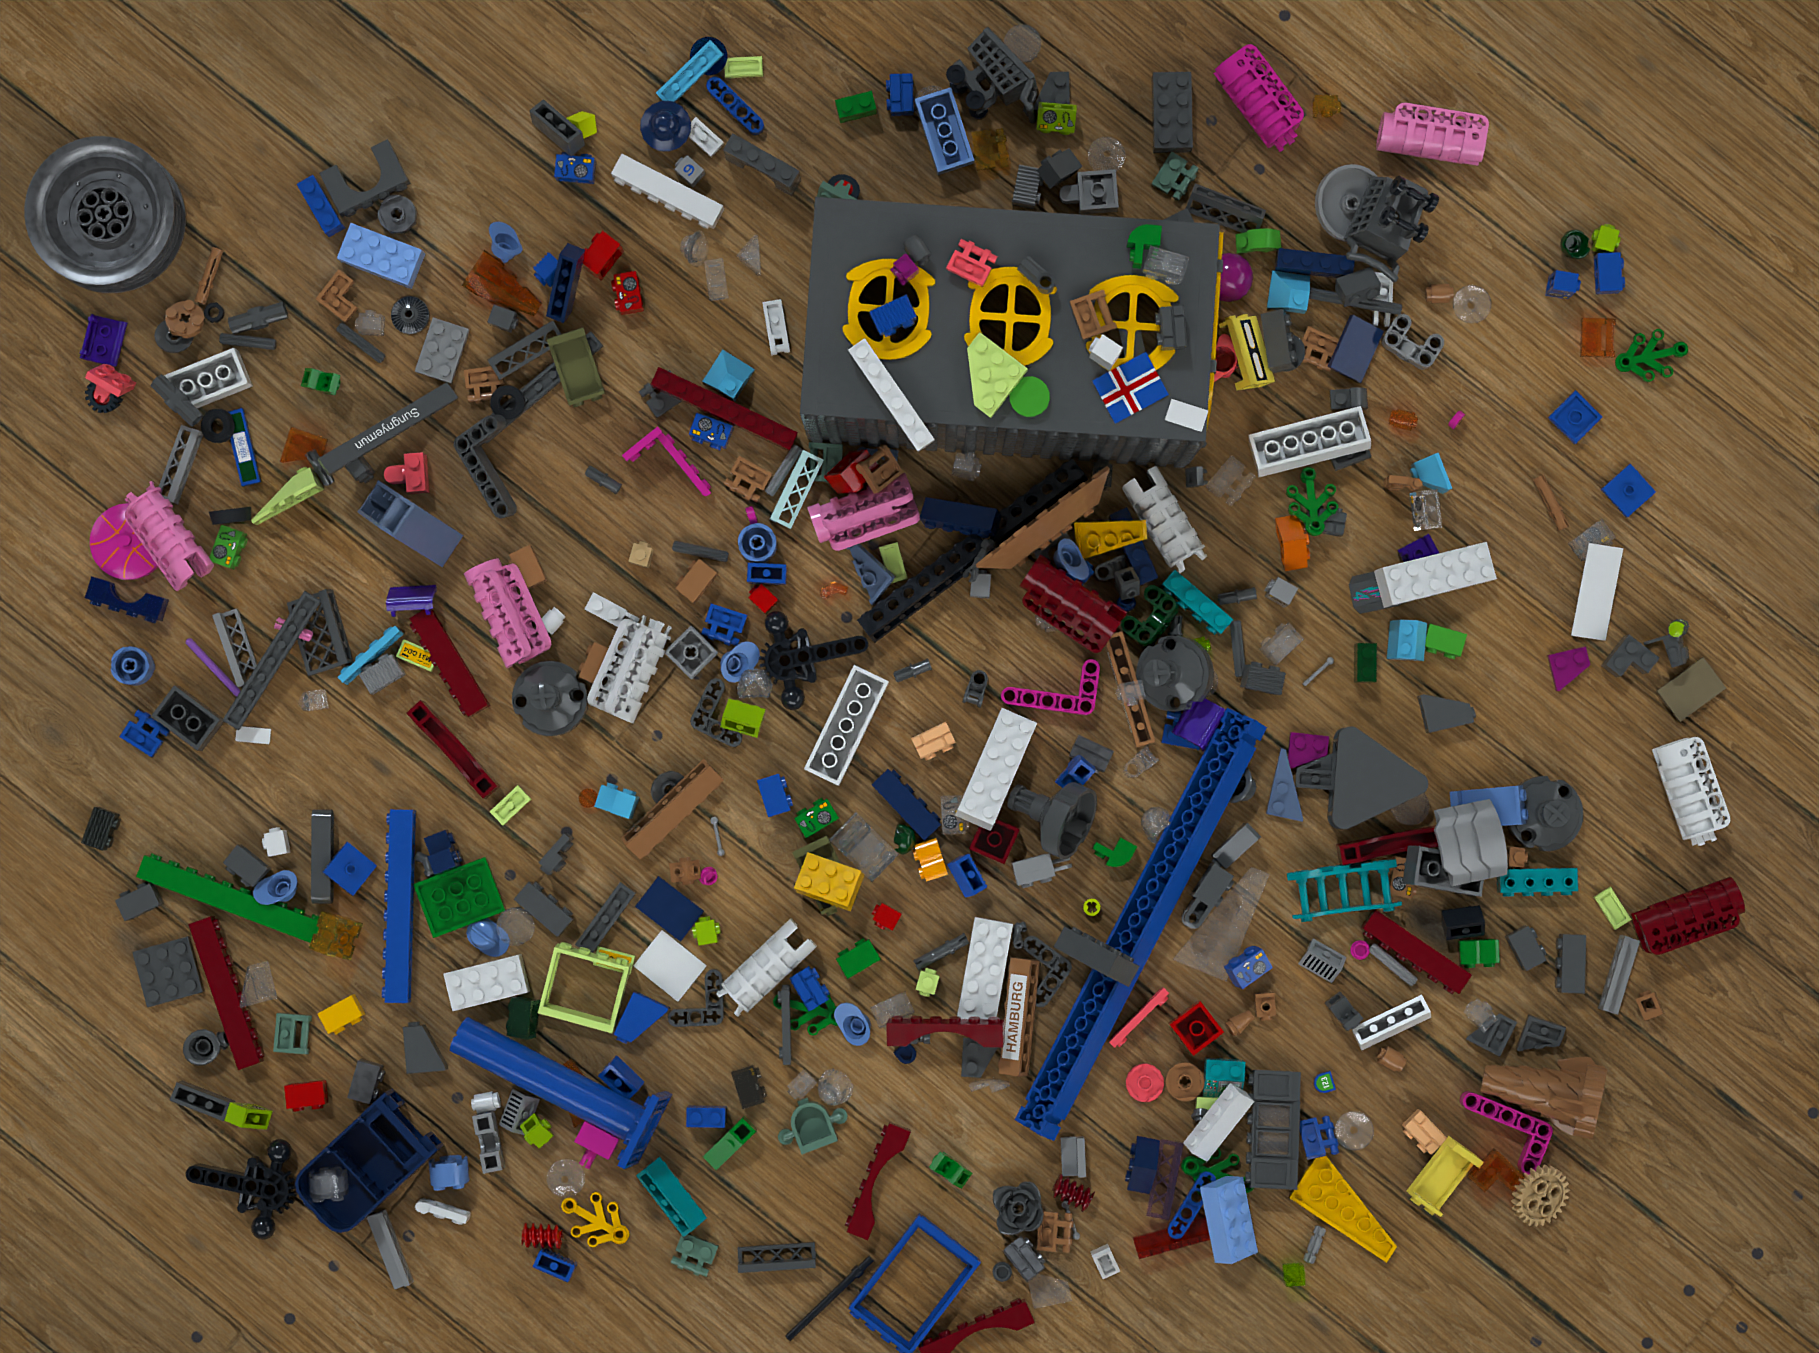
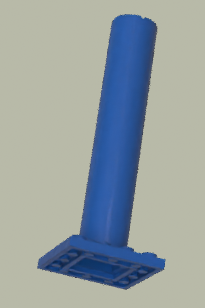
M469 1017L461 1023L456 1032L457 1036H454L450 1046V1051L624 1140L623 1143L627 1147L625 1150H621L617 1158L619 1160L617 1166L623 1169L639 1164L673 1095L668 1091L652 1094V1096L647 1097L644 1106Z

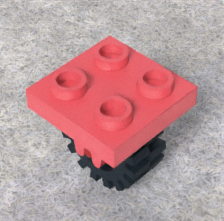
M102 364L88 371L85 376L86 379L91 381L86 387L88 390L85 391V394H88L85 399L90 400L89 406H94L92 410L98 409V413H108L121 405L119 404L123 401L121 397L133 390L136 382L131 380L130 376L115 371L113 366Z

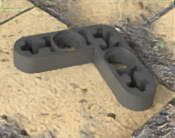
M712 679L709 681L691 717V725L694 729L731 747H737L742 742L741 733L732 730L727 732L730 735L737 733L739 741H734L731 744L730 738L725 736V740L721 739L725 734V728H722V732L719 735H713L711 732L713 725L718 724L721 726V722L711 717L725 691V684L722 680ZM720 682L721 690H717L714 694L718 696L716 700L712 696L706 695L708 691L712 693V683ZM705 699L713 701V707L710 710H706L702 706ZM701 709L703 712L709 713V716L704 715L702 718L704 725L697 727L694 719L701 716L702 713H698V710Z
M1028 936L1023 941L1024 949L1050 968L1037 987L1038 995H1041L1044 991L1040 989L1042 986L1052 992L1050 995L1047 993L1044 995V1003L1039 1002L1038 1004L1036 1002L1035 1004L1037 1007H1044L1067 978L1072 966L1066 958L1035 936ZM1028 940H1036L1035 945L1039 948L1041 944L1044 946V948L1040 950L1038 956L1034 954L1037 952V950H1035L1034 948H1031L1029 950L1027 948ZM1046 950L1051 951L1053 954V958L1050 961L1042 959V953ZM1064 962H1066V967L1068 968V970H1063L1060 973V976H1063L1061 980L1057 977V975L1051 974L1053 970H1055L1056 973L1058 972V970L1060 969L1058 966L1059 963L1063 964ZM1054 977L1057 980L1055 988L1047 987L1046 981L1048 978Z
M711 969L705 975L706 1008L674 1009L668 1014L670 1025L674 1027L718 1025L723 1021V996L716 1003L709 1000L711 992H718L723 989L721 985L723 983V976L719 970ZM712 972L719 976L715 983L716 986L720 985V989H708V986H712V980L708 979ZM703 1011H707L706 1015H712L713 1011H716L721 1017L717 1019V1022H714L713 1018H707L708 1023H704L705 1015ZM675 1012L678 1013V1016H685L684 1012H688V1023H684L685 1019H680L678 1023H675L671 1016H674ZM693 1012L701 1014V1020L697 1023L693 1022L690 1018Z

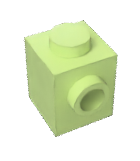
M925 968V971H920L916 990H919L918 994L930 997V994H935L939 980L936 970Z

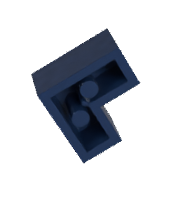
M443 830L424 838L430 854L427 857L434 875L462 866L460 862L463 861L462 855L459 850L456 851L454 843H456L452 832L449 833L448 830Z
M1137 1136L1136 1142L1131 1144L1130 1154L1133 1155V1158H1130L1129 1170H1126L1125 1182H1128L1127 1190L1150 1194L1157 1172L1160 1140Z

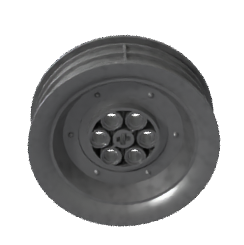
M86 137L57 149L37 169L29 184L25 199L24 217L27 233L41 259L55 272L71 282L95 292L122 293L135 290L150 283L160 276L172 263L180 249L185 233V205L180 189L173 177L142 148L115 137ZM115 193V199L113 201H109V196ZM93 197H97L96 203L90 205V200ZM128 208L127 214L121 216L122 209ZM90 215V221L84 223V217ZM121 225V231L115 234V228ZM99 229H103L102 236L96 237V232Z

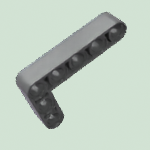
M496 414L486 416L454 440V448L494 515L498 518H506L516 513L517 506L481 445L506 427L505 418L502 415ZM479 430L481 431V438L479 437V434H478V431H479ZM465 440L467 442V448L464 445ZM484 472H485L486 475H487V479H486V480L484 479ZM494 489H495L496 492H497V495H496V496H495L494 493H493V490H494Z

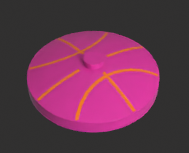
M129 503L119 504L104 511L95 521L90 534L91 554L96 564L108 575L123 580L140 579L151 574L158 566L125 519V512Z

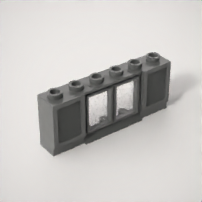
M1252 1070V1074H1249L1248 1085H1251L1252 1089L1248 1095L1254 1100V1103L1251 1105V1113L1247 1114V1124L1250 1125V1132H1247L1246 1142L1250 1144V1152H1246V1164H1249V1172L1246 1171L1245 1183H1248L1250 1188L1297 1190L1301 1072Z

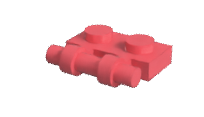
M961 239L958 246L963 248L964 251L963 253L957 250L954 251L946 270L983 287L992 270L991 267L985 264L987 260L995 264L998 256L992 254L988 249L984 250L975 246V243L970 240L967 242ZM970 253L981 257L980 260L977 261L969 257Z

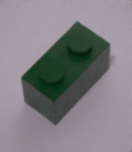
M1377 643L1354 644V683L1377 682Z

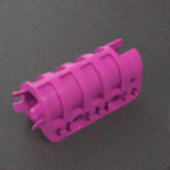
M1252 44L1244 46L1222 62L1213 74L1265 146L1271 148L1275 145L1278 151L1281 152L1284 150L1283 146L1287 142L1289 145L1295 142L1294 138L1298 135L1294 131L1299 127L1304 117V111L1257 47Z

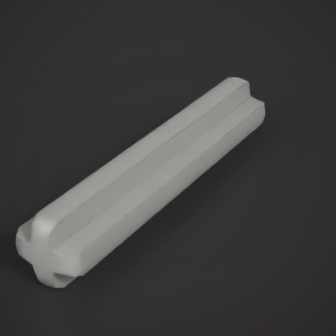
M792 446L766 487L765 492L770 496L775 495L801 454L802 449L799 446Z
M1375 943L1370 946L1369 952L1409 986H1413L1417 982V977Z

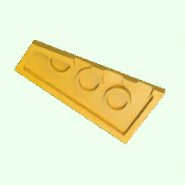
M1146 520L1074 523L1075 541L1083 559L1147 539Z

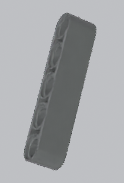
M332 809L312 810L311 901L312 904H332L334 899V881L322 871L334 858V812Z

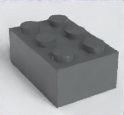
M176 685L172 687L151 715L197 751L204 750L224 723L222 717L182 687Z

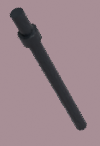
M869 1255L859 1265L854 1266L851 1269L852 1272L793 1327L785 1337L791 1341L856 1278H860L864 1274V1270L874 1262V1259Z

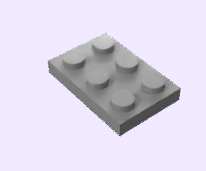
M433 317L415 372L452 384L470 330Z

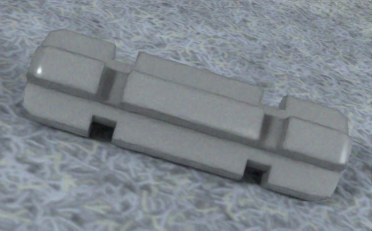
M1315 1226L1314 1236H1311L1307 1247L1308 1253H1305L1303 1258L1305 1262L1310 1264L1315 1262V1254H1318L1323 1240L1321 1238L1322 1236L1324 1237L1326 1232L1325 1228Z

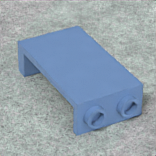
M1523 785L1450 792L1451 807L1490 799L1496 809L1501 826L1523 825L1528 820L1527 808L1525 809L1524 803L1527 795Z

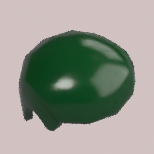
M1573 229L1567 231L1561 239L1560 247L1566 257L1581 259L1590 252L1588 246L1589 238L1580 230Z
M898 823L894 835V843L899 848L895 849V851L904 855L909 853L914 847L916 841L915 832L911 827Z

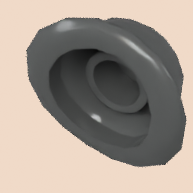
M1248 768L1243 773L1229 801L1230 803L1247 801L1254 796L1257 788L1256 782Z
M206 1029L192 1032L183 1044L185 1059L197 1066L211 1063L220 1052L218 1037Z

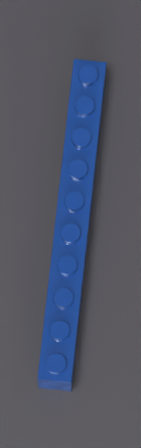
M390 809V813H387L386 817L387 825H389V832L386 833V844H389V852H386L385 861L388 863V871L385 872V882L388 883V890H385L384 900L387 902V910H384V921H387V929L383 931V939L386 940V948L383 949V960H386V966L382 970V978L385 979V987H382V998H385V1003H410L416 810Z

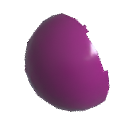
M1224 253L1222 254L1223 272L1220 279L1219 301H1237L1244 297L1252 286V268L1248 261L1240 255Z

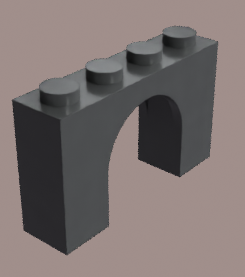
M733 133L723 149L727 161L742 169L745 165L756 169L774 182L775 188L791 197L801 182L799 170Z
M388 139L371 147L381 170L379 182L371 190L365 192L352 190L337 165L319 173L342 217L353 216L357 210L369 208L373 205V202L379 199L382 201L391 196V193L395 191L401 192L408 188L407 185L411 184Z

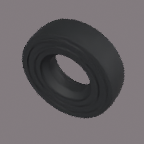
M509 385L501 386L493 392L490 406L495 415H502L505 420H512L523 412L525 398L518 388ZM505 395H510L515 400V406L511 410H505L500 405V400Z
M212 409L203 416L201 431L208 441L223 443L228 441L234 433V419L226 410ZM215 419H220L223 422V429L220 433H215L212 428Z

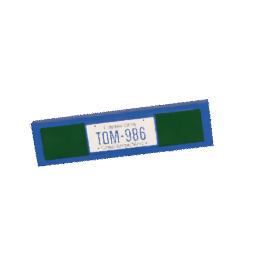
M244 409L228 411L235 423L234 433L230 441L241 486L245 487L261 483Z

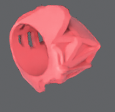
M1227 334L1219 336L1216 342L1215 360H1217L1214 382L1221 377L1229 378L1239 367L1232 339Z

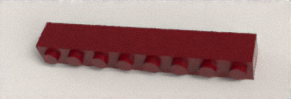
M658 367L650 384L651 387L784 450L790 451L798 435V432L660 367Z
M210 916L188 924L237 1069L241 1070L263 1062V1057H265L264 1050L258 1045V1033L252 1027L251 1012L246 1010L244 1004L246 998L243 991L240 992L238 986L240 980L237 973L234 974L232 968L234 966L231 955L227 954L226 948L228 946L226 939L221 936L219 920L215 919V916Z

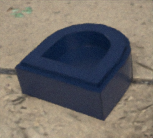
M911 1043L907 1046H900L893 1052L898 1060L904 1064H910L916 1058V1050Z

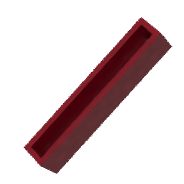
M424 609L410 617L409 619L412 623L409 625L415 634L418 633L421 637V640H419L424 650L428 649L430 652V661L434 667H439L441 671L439 676L444 683L447 682L449 684V692L453 699L457 698L461 704L458 707L462 714L473 717L491 706L434 610L431 609V615H426Z
M1376 909L1371 911L1360 927L1364 930L1363 935L1371 940L1373 938L1379 940V945L1387 951L1389 949L1395 951V956L1403 962L1408 960L1412 963L1411 967L1419 973L1423 970L1428 974L1427 978L1435 984L1439 981L1445 985L1443 989L1452 995L1454 992L1460 994L1472 976Z

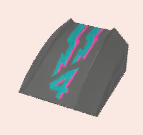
M1374 572L1352 576L1349 589L1353 607L1359 614L1401 605L1383 607Z

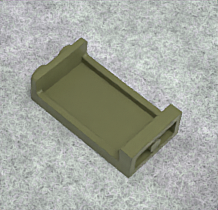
M582 327L546 339L568 405L573 404V407H578L584 404V400L590 398L591 401L602 399L605 391L584 328Z
M828 836L792 852L800 869L807 852L840 863ZM815 899L822 915L826 913L828 917L838 912L836 909L838 907Z

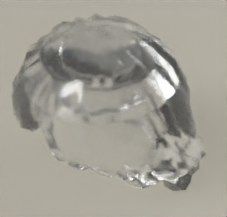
M758 668L748 669L741 674L737 694L739 698H755L756 696L769 698L773 684L764 670Z
M1151 807L1141 818L1142 829L1147 836V840L1151 843L1157 844L1159 833L1171 823L1169 822L1170 814L1167 810L1160 807Z
M828 1069L819 1078L818 1095L821 1101L827 1105L836 1106L850 1099L854 1085L851 1083L849 1076L841 1070Z

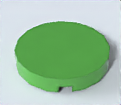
M1033 376L1023 377L1010 393L1012 408L1024 417H1035L1042 414L1050 401V392L1047 385L1041 379Z

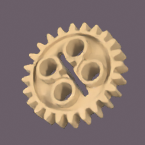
M1538 1165L1536 1171L1530 1168V1174L1524 1173V1180L1518 1179L1521 1184L1514 1186L1517 1192L1512 1193L1516 1197L1511 1200L1515 1204L1512 1209L1516 1211L1515 1215L1519 1217L1518 1219L1529 1226L1534 1225L1537 1227L1538 1223L1544 1226L1545 1221L1551 1222V1217L1556 1219V1212L1562 1213L1560 1207L1566 1206L1563 1201L1569 1198L1565 1195V1193L1570 1191L1566 1187L1569 1184L1565 1180L1566 1176L1551 1165L1549 1167L1543 1165L1542 1168Z

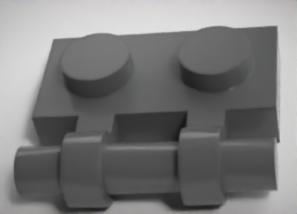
M649 383L645 384L644 388L638 391L642 397L650 394L652 398L646 403L656 418H659L682 402L663 392L656 394L655 388L651 387Z

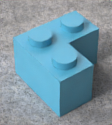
M608 782L606 786L601 785L594 807L633 819L640 798L635 796L636 792L623 788V791L617 790V785Z

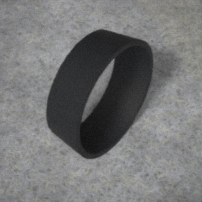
M251 507L210 511L209 515L212 525L251 520Z

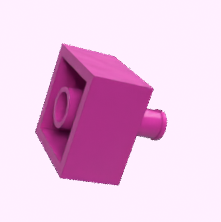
M584 1121L574 1141L587 1148L579 1164L583 1166L588 1159L585 1168L590 1169L597 1154L609 1160L621 1139Z

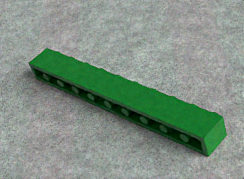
M154 853L144 855L136 875L137 878L314 945L319 944L327 922L322 921L323 917L319 915H306L305 910L294 907V910L287 907V903L279 901L269 905H262L254 899L250 889L244 887L240 889L235 888L233 883L226 880L222 882L216 881V877L205 873L203 876L197 873V869L188 866L186 869L179 867L180 863L169 860V862L163 861L162 856Z

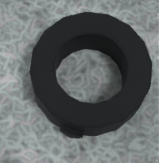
M217 302L210 303L205 307L204 315L211 323H217L223 319L224 309ZM212 308H218L219 314L215 318L210 317L209 314Z

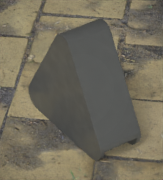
M1341 728L1335 733L1332 753H1337L1334 790H1329L1327 813L1328 822L1332 827L1336 829H1349L1427 790L1428 779L1425 775L1358 728Z

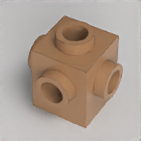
M691 857L679 858L680 862L669 863L671 883L682 881V885L694 884L696 879H701L699 860L691 861Z

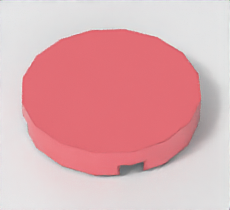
M1147 1063L1138 1064L1128 1072L1126 1089L1135 1100L1151 1102L1162 1093L1164 1077L1154 1065Z

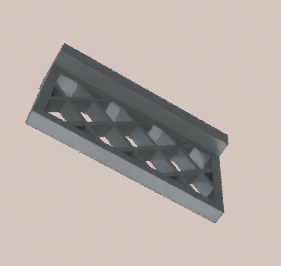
M325 589L312 594L317 598L319 597L321 605L315 611L316 615L313 621L308 622L310 625L308 630L312 631L315 627L322 631L318 640L311 639L312 642L316 643L312 652L307 651L305 648L307 641L300 638L297 639L308 676L354 663L334 592L331 589ZM299 599L287 603L289 613H291L294 608L293 605H296ZM320 615L326 619L324 628L316 625ZM325 633L331 636L332 641L329 647L321 643ZM319 645L327 649L323 659L315 655ZM330 652L336 654L337 663L331 664L326 661ZM314 657L321 661L318 669L312 671L310 663Z

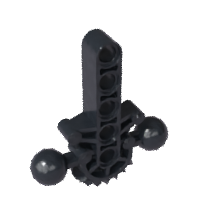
M773 611L766 616L764 622L766 630L773 634L775 643L771 646L767 642L765 643L768 650L761 649L765 657L759 656V660H764L765 663L759 664V667H766L762 674H770L767 677L768 681L774 677L773 684L776 685L778 680L784 682L785 689L781 694L782 705L786 709L797 710L804 704L805 695L799 687H796V679L815 683L817 676L814 663L863 653L868 648V641L864 636H854L810 646L808 634L804 628L799 629L790 639H786L784 632L789 626V620L784 613ZM857 639H862L865 642V647L862 650H858L854 646V642ZM795 640L798 641V649L790 650L791 643ZM839 643H843L847 647L846 652L843 654H839L835 650L836 645ZM820 647H824L828 651L827 656L824 658L817 656V650ZM802 651H806L809 654V659L806 662H801L798 659V654ZM783 655H787L790 658V663L787 666H782L779 663V659ZM802 666L803 675L797 674L794 668Z
M276 1139L269 1144L267 1151L272 1161L269 1168L261 1162L260 1157L254 1156L248 1159L245 1173L198 1163L186 1170V1178L192 1183L240 1193L239 1205L237 1207L238 1212L244 1213L255 1208L261 1210L260 1216L256 1217L251 1224V1232L256 1238L266 1240L274 1234L276 1229L275 1222L271 1218L273 1210L276 1209L279 1214H282L284 1209L288 1210L290 1208L289 1203L293 1204L295 1202L292 1197L298 1194L293 1191L296 1187L292 1184L296 1177H289L292 1171L286 1173L282 1171L283 1163L292 1154L291 1145L283 1139ZM195 1168L200 1171L199 1178L193 1174ZM261 1169L264 1171V1177L261 1176ZM213 1172L218 1174V1182L212 1179ZM232 1176L237 1178V1186L231 1184ZM251 1180L256 1183L255 1190H252L249 1186ZM269 1184L275 1187L274 1194L268 1191ZM255 1197H260L258 1203L253 1202Z

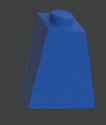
M634 991L614 1032V1035L617 1036L616 1039L625 1044L628 1041L632 1042L662 1017L670 1007Z

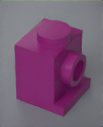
M906 253L895 261L893 268L890 269L902 285H905L919 274L918 267Z

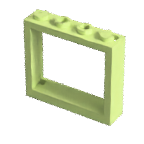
M566 942L557 943L554 947L538 1013L613 1033L632 963H628L627 959L620 957L616 959L610 958L606 953H592L588 948H573L571 944ZM561 953L623 970L611 1020L548 1003Z

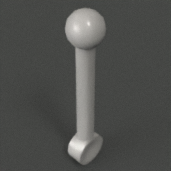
M1328 657L1327 662L1302 684L1304 686L1309 684L1329 664H1333L1334 659Z
M712 817L710 822L714 826L718 846L717 854L718 856H723L725 851L722 849L718 832V818Z
M1065 1200L1062 1202V1207L1065 1208L1066 1212L1070 1213L1068 1201ZM1074 1224L1072 1227L1073 1238L1078 1240L1080 1234L1077 1232Z

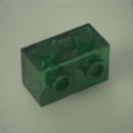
M523 996L511 997L508 1005L509 1018L506 1023V1036L525 1040L536 1038L538 1010L541 1000Z

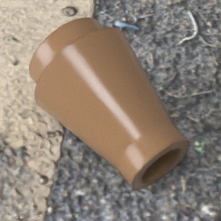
M1247 1010L1227 1019L1228 1022L1225 1023V1026L1232 1036L1239 1035L1254 1020V1016Z

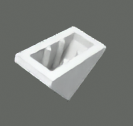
M1108 1244L1090 1251L1102 1279L1120 1272Z

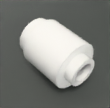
M554 607L552 610L549 609L541 618L550 635H553L562 625L565 616Z
M491 1091L474 1095V1099H471L473 1111L476 1110L477 1114L500 1108L499 1093Z

